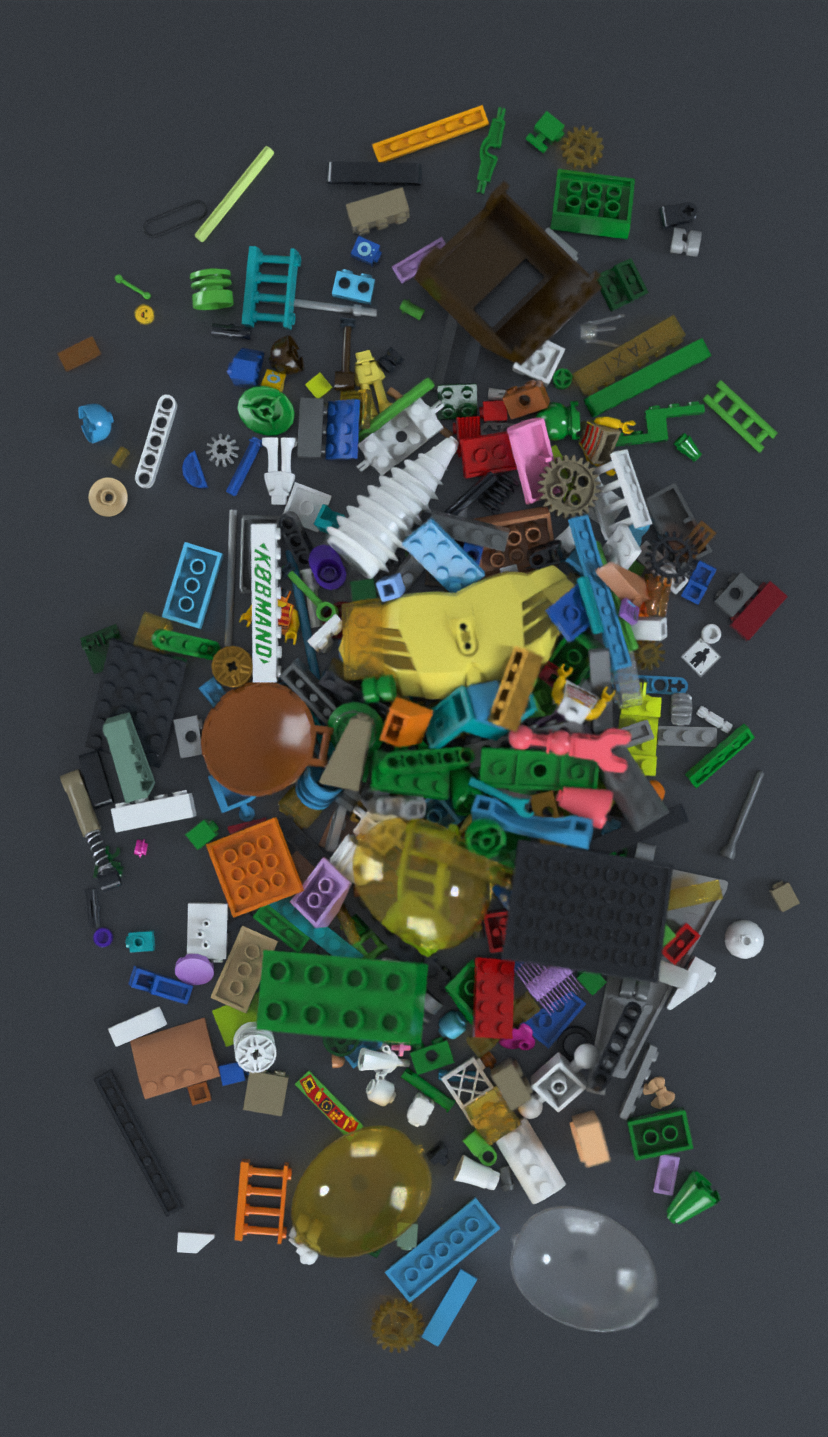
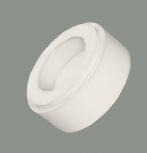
M708 624L701 630V638L707 644H714L721 637V630L715 624Z

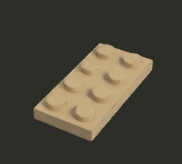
M242 926L210 998L247 1013L261 981L263 950L274 951L278 941Z

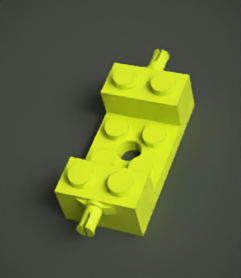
M638 682V694L621 695L618 729L648 720L654 739L627 749L645 775L656 776V746L662 698L646 695L647 683H643L642 690V682Z

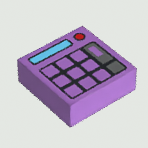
M624 598L621 600L619 615L633 626L638 622L639 608L629 599Z

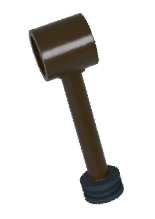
M346 317L340 318V327L344 328L342 370L335 371V391H354L355 372L349 371L351 328H355L354 324L356 323L354 322H356V319Z

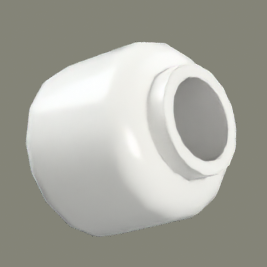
M372 1079L367 1085L366 1093L368 1099L380 1106L392 1103L396 1097L394 1084L385 1079L382 1082Z

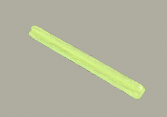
M268 146L263 148L195 233V237L199 241L204 242L271 159L274 155V151Z

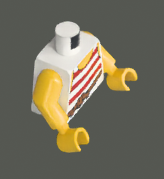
M563 664L557 671L559 678L556 679L552 690V697L557 704L556 711L566 716L568 721H575L579 724H582L585 720L597 719L606 707V702H610L614 697L615 691L612 695L606 694L608 687H605L601 694L602 699L600 700L599 697L567 680L565 681V678L571 674L572 667L565 672L563 670L565 664Z

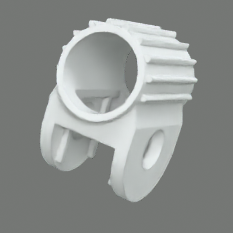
M348 834L330 858V862L351 882L358 885L369 883L383 869L381 854L359 836Z

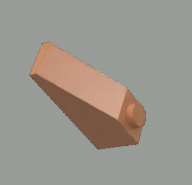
M613 562L596 569V574L620 600L627 598L636 606H639L642 602L649 599L645 578Z

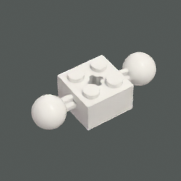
M592 1044L580 1045L576 1049L574 1060L571 1063L559 1052L530 1077L531 1088L537 1093L531 1094L532 1099L518 1107L519 1113L527 1119H534L541 1114L543 1109L542 1103L545 1101L559 1113L587 1088L586 1077L580 1070L582 1068L590 1069L597 1065L600 1057L597 1048Z

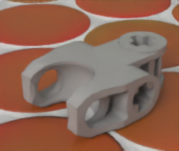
M385 795L378 798L376 813L378 815L401 816V818L405 819L422 818L426 811V803L423 797L409 795Z

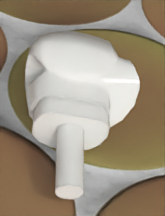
M289 1238L288 1241L298 1248L296 1252L300 1255L302 1264L311 1265L316 1261L318 1251L315 1247L304 1242L300 1244L294 1238Z

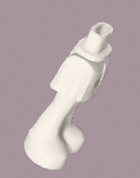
M262 438V445L268 451V473L264 474L267 490L270 492L269 496H272L271 504L287 505V496H289L295 479V474L291 473L292 449L298 446V438H281V471H278L279 438Z

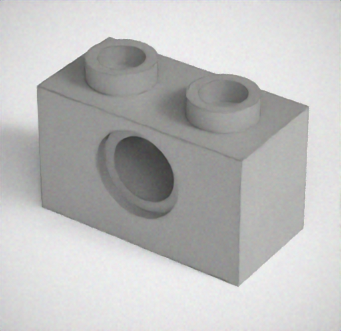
M198 715L173 720L180 757L186 758L202 755L201 731L204 726L203 720L199 719ZM189 731L196 733L197 737L194 742H189L186 738Z

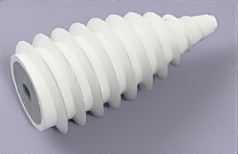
M452 436L445 438L427 453H419L417 460H404V469L391 467L392 478L379 476L381 487L369 485L367 487L370 494L368 498L361 495L357 496V501L360 505L358 508L353 506L346 507L349 514L348 518L337 516L336 519L340 527L338 529L327 528L330 538L327 540L328 544L344 561L368 579H373L379 570L389 573L385 563L388 559L398 561L394 553L397 548L407 550L402 545V541L406 536L413 533L412 528L415 524L423 525L420 518L422 512L432 514L428 503L430 499L439 500L435 490L438 484L443 485L441 478L445 470H447L452 457H454L453 455L458 449L459 442Z

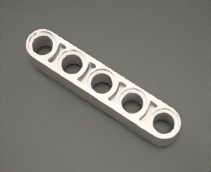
M163 395L158 400L135 475L136 483L144 489L152 487L155 482L177 410V402L170 395ZM171 400L173 402L172 407L164 409V401ZM162 418L166 419V426L164 428H159L157 426L158 420ZM160 437L161 444L157 447L152 446V439ZM148 456H155V463L153 465L146 464ZM144 474H148L150 477L147 484H141L140 477Z

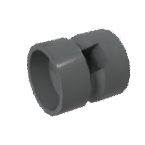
M622 978L619 997L630 999L633 996L635 1000L646 1003L651 982Z

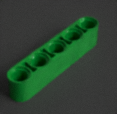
M469 747L394 752L386 755L379 762L378 768L385 776L463 770L475 760V753ZM461 755L465 757L466 761L462 760ZM443 757L447 759L448 763L443 760ZM424 758H426L430 764H427ZM406 760L410 761L411 766L406 763ZM387 761L391 762L393 767H390Z

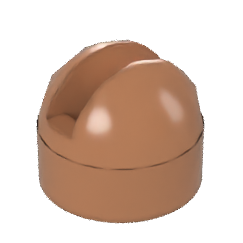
M332 1055V1068L342 1067L345 1063V1057Z

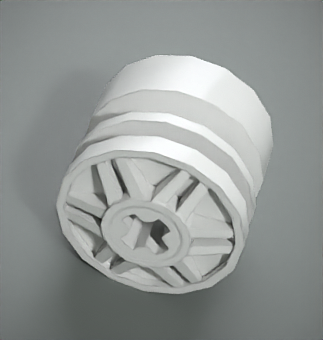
M248 1022L242 1025L236 1031L233 1038L236 1061L241 1068L252 1073L268 1069L276 1058V1046L272 1031L256 1030L257 1022Z

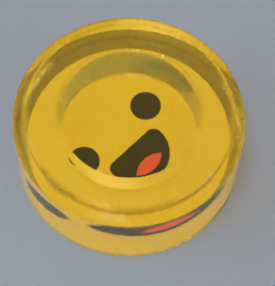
M146 304L139 305L134 313L136 320L143 325L150 324L155 316L153 309Z

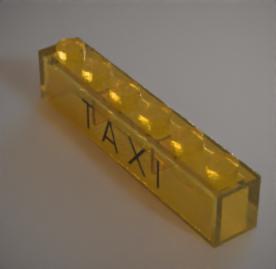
M672 315L573 373L572 379L583 397L587 394L591 396L598 392V388L602 385L608 387L616 382L615 378L619 375L625 377L633 372L631 368L639 365V367L644 366L650 362L648 358L654 355L656 357L661 356L667 352L665 348L671 345L673 348L683 342L682 339L686 334L675 315Z

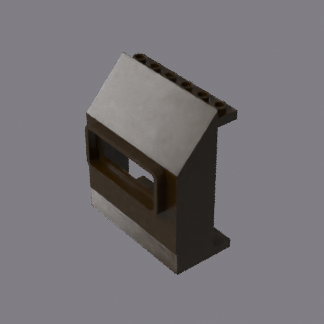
M503 181L490 194L485 207L441 249L435 246L422 258L414 279L484 348L522 366L602 288L597 282L601 275L594 270L590 276L507 194L510 185ZM526 259L544 278L494 327H491L473 308Z

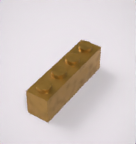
M517 646L514 647L487 720L488 722L517 732L542 665L543 656Z

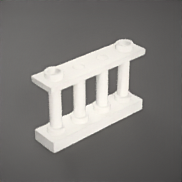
M627 449L611 453L612 461L599 467L592 464L588 466L589 469L595 467V470L592 472L593 475H600L615 468L618 480L602 486V483L596 486V489L601 490L600 493L595 494L599 500L592 501L595 505L594 509L605 541L611 537L620 523L627 524V526L634 524L635 529L652 524ZM599 476L595 479V482H601ZM621 487L625 498L608 504L605 493ZM628 506L631 517L615 523L611 512Z

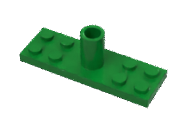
M482 747L479 781L493 788L552 791L563 790L564 787L597 789L599 764L595 760L569 756V753L556 755L551 750H549V753H546L547 750L539 749L518 750L515 748Z

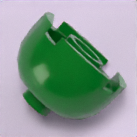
M479 818L473 821L465 832V843L469 852L481 859L497 855L501 846L503 845L504 847L506 836L502 827L495 820L489 818Z

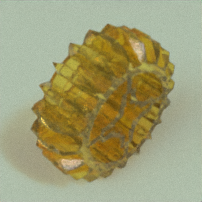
M394 1299V1305L387 1301V1308L381 1304L380 1310L382 1312L376 1310L374 1314L377 1317L372 1318V1322L375 1324L371 1326V1330L376 1331L373 1333V1338L379 1337L376 1342L377 1344L384 1342L382 1346L384 1350L387 1346H390L391 1353L394 1348H397V1352L401 1353V1347H404V1350L407 1352L409 1350L408 1344L414 1348L415 1343L413 1340L419 1342L420 1337L418 1335L423 1334V1330L420 1328L424 1326V1322L419 1321L422 1319V1315H416L418 1308L411 1310V1302L406 1307L405 1300L401 1301V1305L398 1304L397 1299ZM396 1312H403L410 1318H400ZM390 1314L391 1322L382 1329L381 1323L383 1319ZM394 1319L396 1323L398 1322L399 1324H401L400 1331L399 1329L397 1330L396 1328H393ZM413 1323L412 1333L405 1338L404 1330ZM385 1334H394L399 1340L390 1339Z

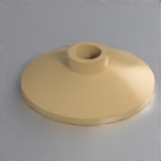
M102 478L96 481L89 491L90 506L99 515L106 517L115 516L122 512L127 504V490L117 479ZM108 494H111L113 497L111 501H106Z

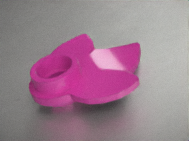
M522 1023L518 1029H513L511 1040L500 1039L499 1044L507 1049L531 1050L535 1046V1039L532 1035L533 1030L525 1023Z

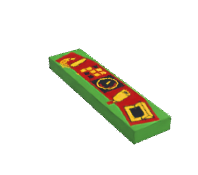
M310 1070L295 1083L349 1140L363 1127V1124Z

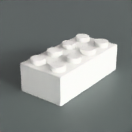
M187 790L174 792L173 797H168V794L154 796L153 801H149V798L135 800L133 805H130L129 802L115 804L116 808L111 809L115 832L197 816L192 793L187 794Z

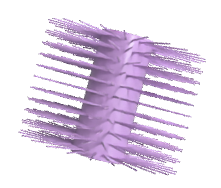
M527 965L535 976L533 978L524 968L532 979L530 981L522 972L529 981L527 984L516 971L525 983L526 988L542 1004L546 1011L548 1009L540 999L542 998L550 1007L543 998L545 995L556 1008L546 994L549 993L559 1005L549 991H553L561 1001L553 988L555 987L563 997L556 986L558 985L566 994L559 983L561 982L568 990L562 981L565 980L567 982L565 978H569V975L573 973L571 970L554 967L546 968L545 966H543L545 968L543 971L537 965L542 972L539 973L533 966L539 974L536 976Z

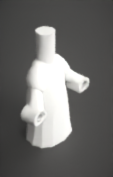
M386 1043L381 1045L383 1052L361 1048L358 1057L359 1071L382 1070L381 1073L377 1072L375 1075L376 1080L382 1082L387 1073H391L397 1066H410L409 1059L398 1058V1055L391 1051Z

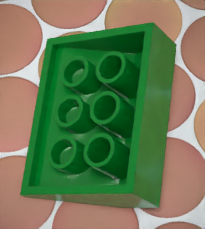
M558 169L550 229L628 239L635 179Z

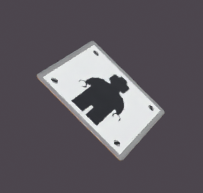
M700 637L681 655V658L702 677L721 656Z

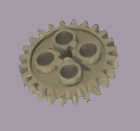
M564 455L563 461L560 457L555 458L556 463L553 461L548 462L551 468L545 466L543 469L546 474H539L543 481L537 482V484L542 486L537 492L543 493L539 500H546L543 507L549 505V512L551 513L555 510L556 517L562 513L563 519H566L568 514L570 518H574L575 514L578 517L583 516L582 511L589 513L588 507H595L592 501L599 500L595 494L601 492V490L596 489V486L600 485L601 482H595L599 474H592L595 467L589 469L590 462L582 464L583 458L581 457L576 461L575 455H572L570 460L567 455ZM561 469L567 471V479H563L560 476ZM576 471V476L572 480L573 472ZM579 477H582L585 480L584 487L579 486ZM571 482L570 487L572 488V490L567 492L568 487L566 486V484H569ZM554 487L560 490L559 497L553 495ZM566 494L565 502L562 503V499ZM572 495L578 498L577 505L571 503L570 498Z

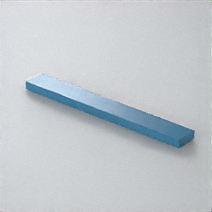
M588 515L570 518L568 522L583 574L589 577L604 628L601 635L605 648H609L611 669L616 671L632 666L610 588L596 574V569L602 567L603 564Z

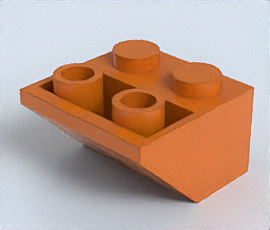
M396 697L380 740L397 747L421 744L433 711Z

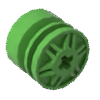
M209 268L190 274V280L194 281L191 284V288L200 290V292L192 294L193 309L216 310L234 305L233 292L223 289L232 285L231 280H228L231 277L230 270Z

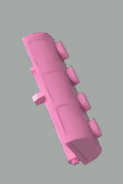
M544 418L528 419L514 424L507 429L527 505L539 501V498L543 496V493L537 492V490L542 488L537 482L543 481L539 474H546L543 468L545 466L551 468L548 462H555ZM557 487L553 488V495L560 493Z

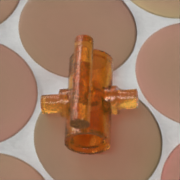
M645 574L644 578L649 599L639 605V613L656 616L659 606L658 617H666L672 579L671 583L667 584V578H664V584L661 587L662 582H659L661 576L658 575L656 578H653V574Z

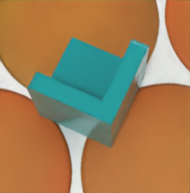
M323 504L314 525L320 532L329 534L327 531L328 527L335 529L340 527L336 519L337 516L346 517L344 514L332 511L328 505Z

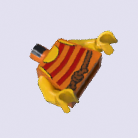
M281 588V599H278V607H281V619H278V626H281L282 635L285 636V643H287V639L291 638L293 639V645H295L300 626L298 611L294 609L295 606L287 603L291 591ZM252 605L246 613L241 615L239 623L242 620H247L246 627H249L252 622Z

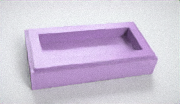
M669 1154L659 1156L653 1189L654 1193L673 1196L680 1160L679 1156Z

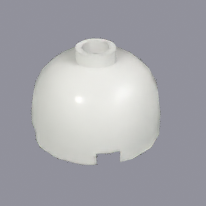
M750 920L735 921L725 932L726 948L732 955L738 958L748 959L754 957L763 947L764 936L762 930L756 923Z

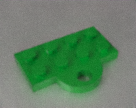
M423 741L421 744H415L416 751L430 750ZM394 746L392 753L410 750L408 746ZM378 750L373 752L371 790L444 801L449 799L450 771L385 776L379 771L378 764L391 752ZM424 758L425 762L427 764H430L429 761L426 758ZM406 760V763L411 766L410 761ZM387 761L388 765L393 767L392 763Z

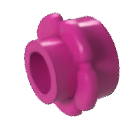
M137 839L134 855H138L139 858H141L142 854L146 855L148 844L144 843L145 839Z

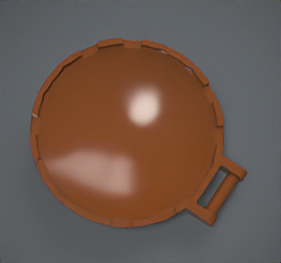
M275 682L245 683L244 686L235 690L232 689L223 695L214 709L210 710L205 720L201 735V750L207 769L215 780L234 793L245 796L269 795L293 783L307 766L326 768L328 765L326 759L330 737L333 735L334 729L315 725L313 716L306 703L295 692L284 685ZM317 734L323 735L319 759L313 758Z

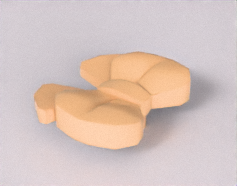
M654 1077L648 1084H644V1095L653 1093L657 1095L651 1102V1106L661 1109L674 1101L675 1094L666 1089L663 1077Z

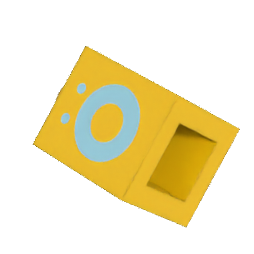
M267 369L261 386L272 387L282 392L286 375Z

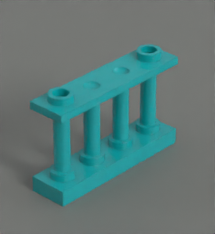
M249 246L242 325L254 328V324L257 321L283 322L284 328L292 330V325L295 324V313L293 311L297 271L301 265V255H299L297 250L291 249L290 256L263 255L262 250L257 246ZM263 262L289 264L288 276L261 274L260 264H263ZM261 282L287 283L286 295L259 293L258 284ZM259 301L285 303L284 314L258 313L256 311V303H259Z

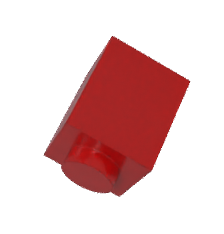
M483 401V407H479L480 419L483 418L484 423L507 422V408L504 401Z

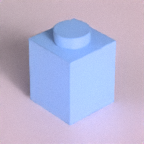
M400 572L382 577L376 583L382 602L399 598L406 591Z

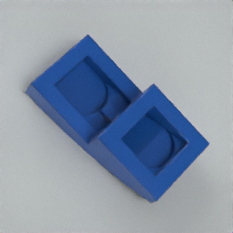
M699 560L681 596L699 605L717 568Z

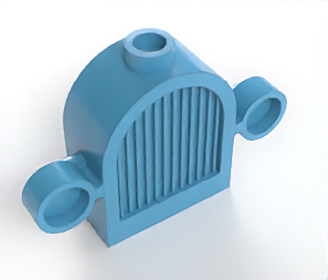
M212 775L208 776L222 813L240 807L239 817L242 821L248 822L254 818L255 811L252 807L247 806V803L253 801L257 796H245L234 793L222 786Z

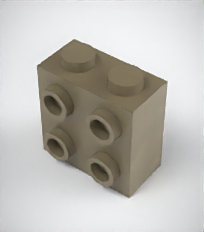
M266 1070L256 1073L249 1072L243 1110L282 1116L289 1075H286V1072L282 1070H274V1072Z

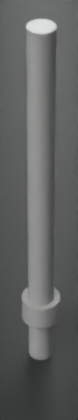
M295 299L294 307L349 313L361 317V315L377 316V309L365 308L357 304L349 306ZM260 301L262 303L285 305V303Z

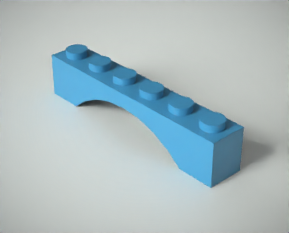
M476 795L472 808V822L479 818H489L495 820L502 827L503 831L588 849L592 836L593 820L577 816L565 818L531 816L525 818L520 816L515 809L503 804L499 800L481 795Z

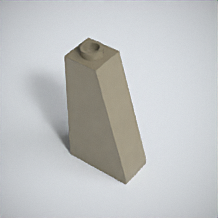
M358 713L351 718L320 779V783L354 791L360 790L374 719L369 718V715Z

